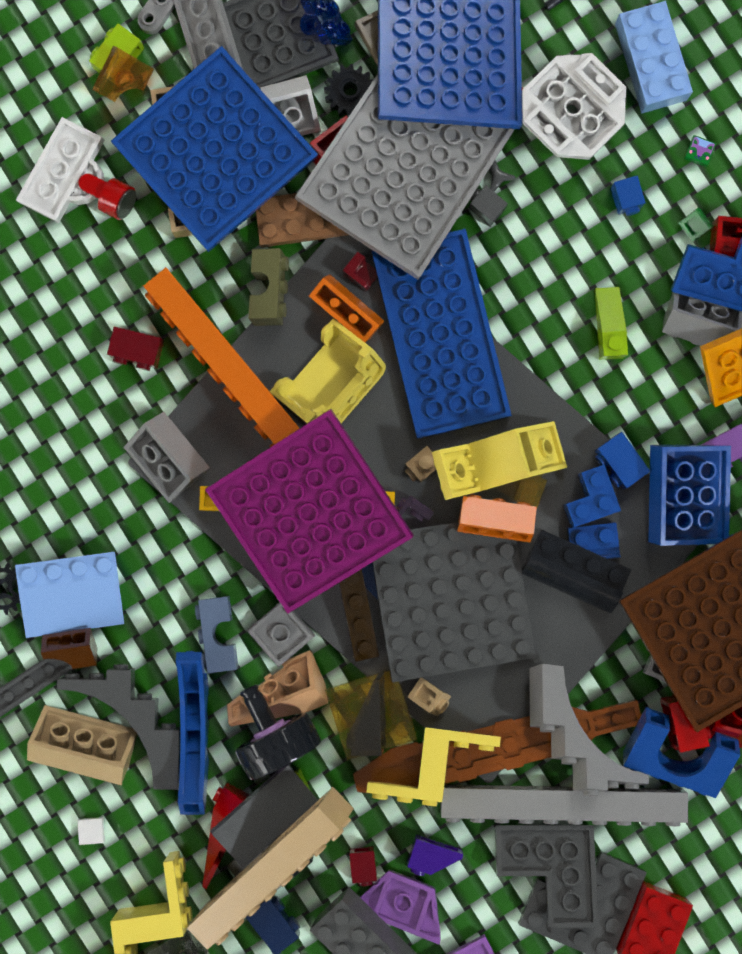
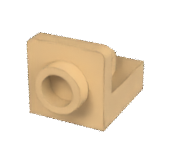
M428 446L405 463L407 467L405 473L413 482L418 480L421 483L436 470L432 451Z
M423 677L419 678L408 695L410 700L435 716H439V714H442L447 709L451 697Z

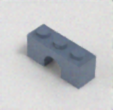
M230 596L198 600L199 605H195V614L197 620L201 619L202 629L198 630L199 643L204 644L205 653L202 654L204 668H207V674L237 670L239 666L236 644H222L215 636V629L219 623L233 620Z

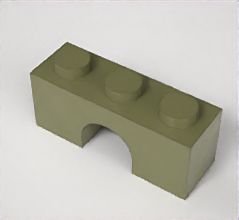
M280 248L252 249L251 273L256 280L269 281L268 289L264 293L250 295L248 319L254 326L283 325V317H286L287 307L286 303H284V294L288 292V283L285 280V271L289 270V260Z

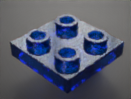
M334 0L300 1L306 12L300 20V28L304 34L318 36L321 44L347 46L353 41L350 35V28L343 21L339 13V6Z

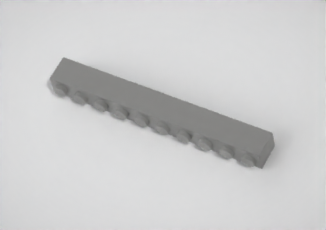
M445 784L443 801L440 802L441 818H446L447 822H460V818L470 819V822L483 823L485 819H494L496 823H509V819H515L523 824H532L534 820H543L545 824H558V820H568V824L573 825L583 824V821H592L594 825H607V821H617V825L629 826L631 822H641V825L656 826V822H665L667 826L677 827L680 826V823H688V792L684 789L639 788V790L608 788L607 791L598 792V796L588 797L583 796V792L573 791V787Z

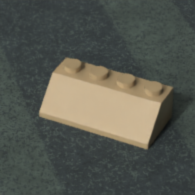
M45 705L28 741L27 760L122 785L130 764L137 732L130 727Z

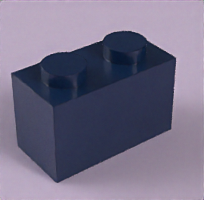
M276 896L267 902L263 901L260 904V908L251 917L246 916V919L274 954H279L299 938L300 924L293 916L289 917L284 911L285 905Z

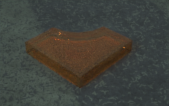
M113 46L92 90L115 102L119 95L126 90L137 88L144 91L154 68Z

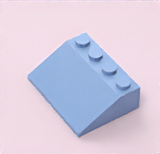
M115 552L15 565L26 638L85 628L93 629L124 624Z

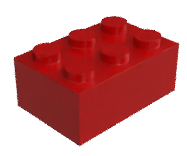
M643 881L616 947L617 953L675 954L692 911V903L685 897Z

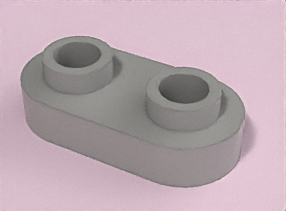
M159 0L147 1L138 15V24L144 33L152 35L161 30L175 8L173 0H166L163 3L158 2ZM153 17L152 22H146V19Z

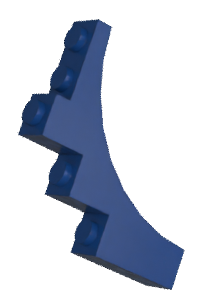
M176 652L181 724L178 806L180 815H203L206 810L209 772L207 752L209 732L207 715L208 677L204 670L202 652Z

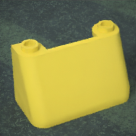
M332 319L321 330V341L324 346L294 380L289 377L277 380L274 387L269 391L304 423L314 420L329 409L333 410L340 423H342L379 381L386 370L385 363L373 348L335 319Z

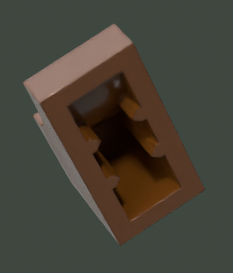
M91 628L42 635L41 655L43 659L64 661L71 665L72 669L96 666L98 648Z

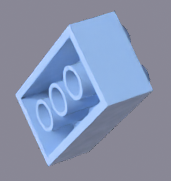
M666 1L620 13L615 22V27L641 114L687 101L693 90Z

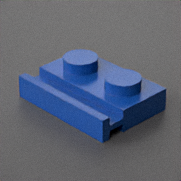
M616 523L567 528L569 542L607 559L621 558Z

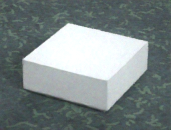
M103 817L77 820L79 845L105 842Z

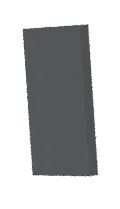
M286 765L277 770L212 828L210 832L236 862L244 868L315 804L318 799L290 766Z

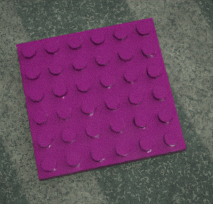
M332 409L321 414L205 489L287 614L414 536Z

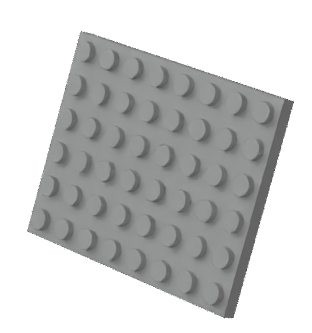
M377 74L295 196V200L418 280L514 129L378 119Z

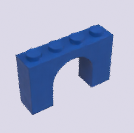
M646 707L623 750V766L633 771L648 774L656 779L668 781L678 787H685L696 791L701 795L716 798L740 757L739 740L715 732L709 742L710 746L698 758L690 761L672 760L660 751L670 731L669 715Z

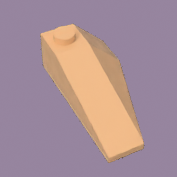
M310 650L285 661L282 664L283 668L274 675L269 673L265 676V681L258 688L275 718L306 713L328 704L326 684ZM239 695L227 704L228 724L231 727L254 722L244 703L243 696Z

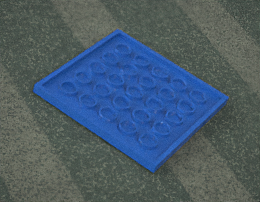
M378 0V119L520 129L522 127L520 0Z
M222 46L111 140L117 150L207 252L212 250L318 158L317 152Z

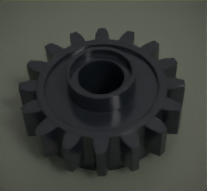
M350 64L348 70H345L344 66L341 65L339 73L335 70L332 71L333 79H326L328 86L324 87V93L327 94L325 101L326 103H331L330 110H337L339 117L343 114L347 115V117L350 116L373 81L369 80L370 72L363 74L362 66L354 70L353 64ZM352 88L356 90V93L349 96L344 91Z

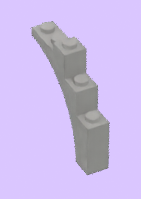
M540 664L529 668L530 727L540 728V732H551L552 759L561 760V764H573V791L583 792V796L595 797L598 796V792L607 791L608 788H619V785H624L625 790H639L640 785L649 784L648 774L632 771L617 764L603 754L588 738L571 707L565 686L564 666Z

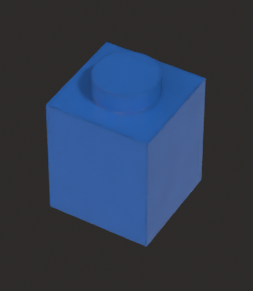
M638 175L616 181L611 186L618 215L626 213V216H631L640 212V209L646 202Z

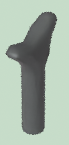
M496 160L489 169L492 176L490 187L492 191H495L503 181H512L516 178L514 175L500 170Z

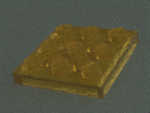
M389 670L325 689L347 760L417 740L416 731L400 681L392 683Z

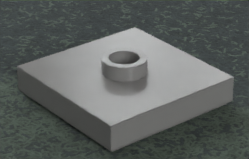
M280 602L247 630L277 667L281 666L315 637L313 631L294 610L287 614Z

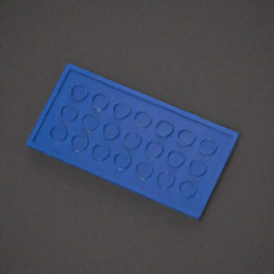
M466 229L447 234L418 280L375 251H372L416 438L420 439L511 417Z

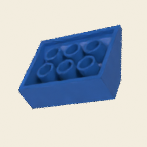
M650 445L651 472L649 480L648 542L660 546L717 544L729 537L731 446Z

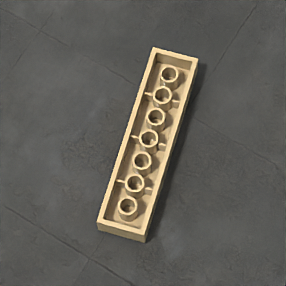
M332 787L206 903L187 929L207 950L213 944L219 946L228 937V933L231 930L236 931L242 925L246 916L251 917L260 908V904L263 901H269L275 895L276 889L280 885L284 887L293 878V874L296 871L301 872L309 864V859L313 855L317 857L327 847L326 844L330 840L335 841L343 833V828L351 821L349 815L354 808Z

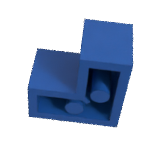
M605 465L577 474L585 497L563 505L571 528L621 511Z

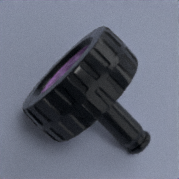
M257 684L241 691L240 695L241 697L243 696L244 703L259 731L253 734V738L235 750L240 765L250 780L259 779L283 768L304 756L321 743L316 727L305 712L286 720L280 719L276 721L263 694L258 690L259 686Z

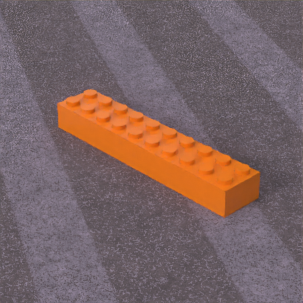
M166 267L143 285L148 291L145 297L157 310L163 309L160 315L172 329L175 326L178 327L179 330L175 333L187 347L192 344L194 349L191 352L203 366L206 363L210 366L207 371L218 384L223 382L226 385L223 391L234 403L237 400L241 403L238 409L249 422L252 419L255 420L257 423L254 426L256 431L264 440L269 437L273 442L270 447L299 429L298 425Z

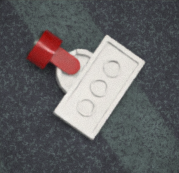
M62 117L16 201L59 223L70 203L77 205L88 204L98 198V209L101 212L121 220L131 212L136 201V192L134 187L116 178H112L108 182L105 181L101 167L94 161L105 140L101 136Z

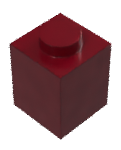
M374 846L350 848L352 883H358V886L372 885V881H377Z

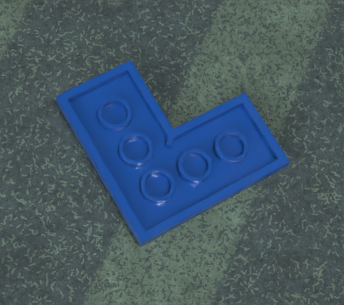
M742 237L734 257L687 244L671 291L742 311Z

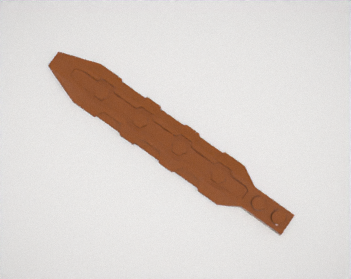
M636 699L591 711L572 707L580 726L590 740L602 734L634 727L641 717ZM530 716L515 720L510 718L495 722L491 726L467 731L466 733L501 737L500 747L494 746V751L479 750V744L469 743V748L454 747V741H450L445 784L454 781L463 782L475 779L478 775L502 769L511 770L523 767L526 763L552 757L551 732H540V728L530 727ZM414 742L391 748L353 773L357 792L366 793L369 781L418 787L423 743L418 744Z

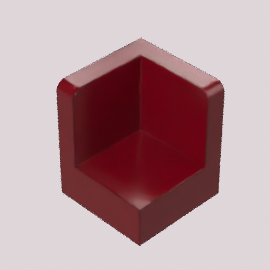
M359 252L354 255L343 269V275L365 292L378 278L376 269L367 263L365 257Z

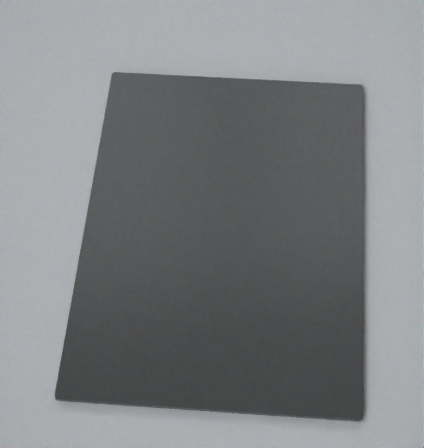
M350 235L327 238L287 282L288 292L284 294L287 314L286 317H283V325L254 326L251 323L231 346L269 391L279 379L289 377L294 380L324 346L321 341V330L332 319H335L309 297L323 277L329 274L332 275L385 321L366 344L373 348L383 360L386 370L379 381L341 424L383 489L387 492H395V507L409 529L459 522L460 507L463 496L445 500L440 488L437 470L421 483L418 480L413 482L405 473L407 469L405 463L423 448L428 446L433 452L469 444L516 428L554 421L567 468L469 495H478L482 499L488 500L500 498L514 504L526 502L531 506L537 507L534 535L531 542L517 541L521 570L541 529L568 541L567 528L571 527L563 505L585 497L577 474L601 466L595 458L597 455L595 449L609 439L494 338L493 342L512 416L417 439L378 278L365 292L343 275V269L357 252L361 253L365 257V261L375 268L372 257L373 250ZM207 372L168 417L210 468L198 481L171 503L273 593L220 511L199 510L200 486L212 485L270 448V445L273 443L269 437L264 440L256 431L254 426L257 423L254 419L249 422L238 409L241 403L238 400L234 403L223 391L226 385L223 382L218 384ZM275 398L299 428L306 425V423ZM131 457L128 462L130 467L159 491ZM606 467L608 476H610V475H611V472H610V471L608 470V468ZM646 474L627 489H622L621 486L617 488L611 481L621 511L577 526L617 524L621 558L609 560L631 569V573L623 588L621 599L681 565L698 546H660L648 542L650 474ZM522 574L536 658L423 677L451 696L447 709L442 714H439V716H435L408 698L419 678L391 682L379 603L367 588L366 593L379 657L355 662L339 583L294 610L300 618L424 728L450 731L464 730L465 732L491 726L495 722L510 718L515 720L530 716L529 668L540 664L564 666L565 686L569 694L631 623L620 602H618L612 613H608ZM502 770L478 776L485 782L491 783Z

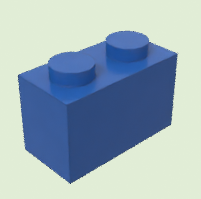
M623 432L616 434L595 449L597 453L595 456L596 460L600 465H605L611 472L609 477L617 488L621 486L622 489H627L651 472Z

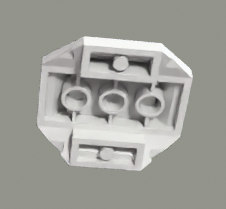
M592 53L556 56L522 89V123L556 157L590 160L625 124L626 86ZM573 105L577 108L578 113L572 114L568 112L566 107Z

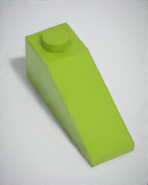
M595 288L599 360L623 359L628 355V346L620 288Z

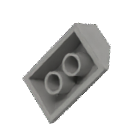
M672 292L664 317L662 332L671 337L690 341L695 345H704L741 329L742 311Z
M165 412L145 422L124 446V449L168 503L172 502L198 481L210 468Z

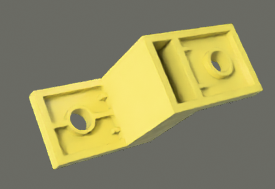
M554 421L516 428L469 444L432 452L434 466L438 473L440 488L445 500L567 468Z
M425 727L418 787L369 781L366 793H372V798L387 800L389 795L397 796L398 802L412 803L413 799L422 800V805L437 806V802L443 801L449 742L454 741V747L469 748V743L479 744V750L494 751V746L500 747L501 737Z
M180 851L170 852L163 862L168 902L119 909L110 921L114 954H138L137 943L184 936L190 924L189 922L193 920L191 906L187 907L186 897H189L188 882H184L183 872H186L184 857H180Z

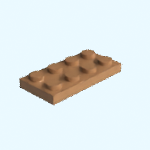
M297 193L273 196L256 211L261 248L349 235L295 200Z

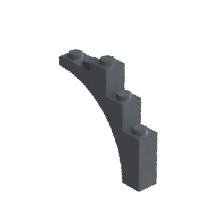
M114 664V668L107 670L106 678H104L103 673H91L89 678L80 677V673H65V677L57 679V689L77 691L95 697L114 708L129 722L139 735L147 751L152 769L153 789H179L181 727H176V723H161V727H158L159 698H152L151 693H139L137 698L134 697L135 668H128V664Z

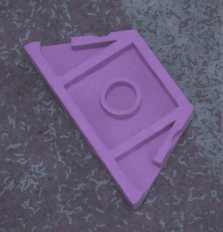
M389 869L360 897L386 924L440 944L441 933L435 887Z

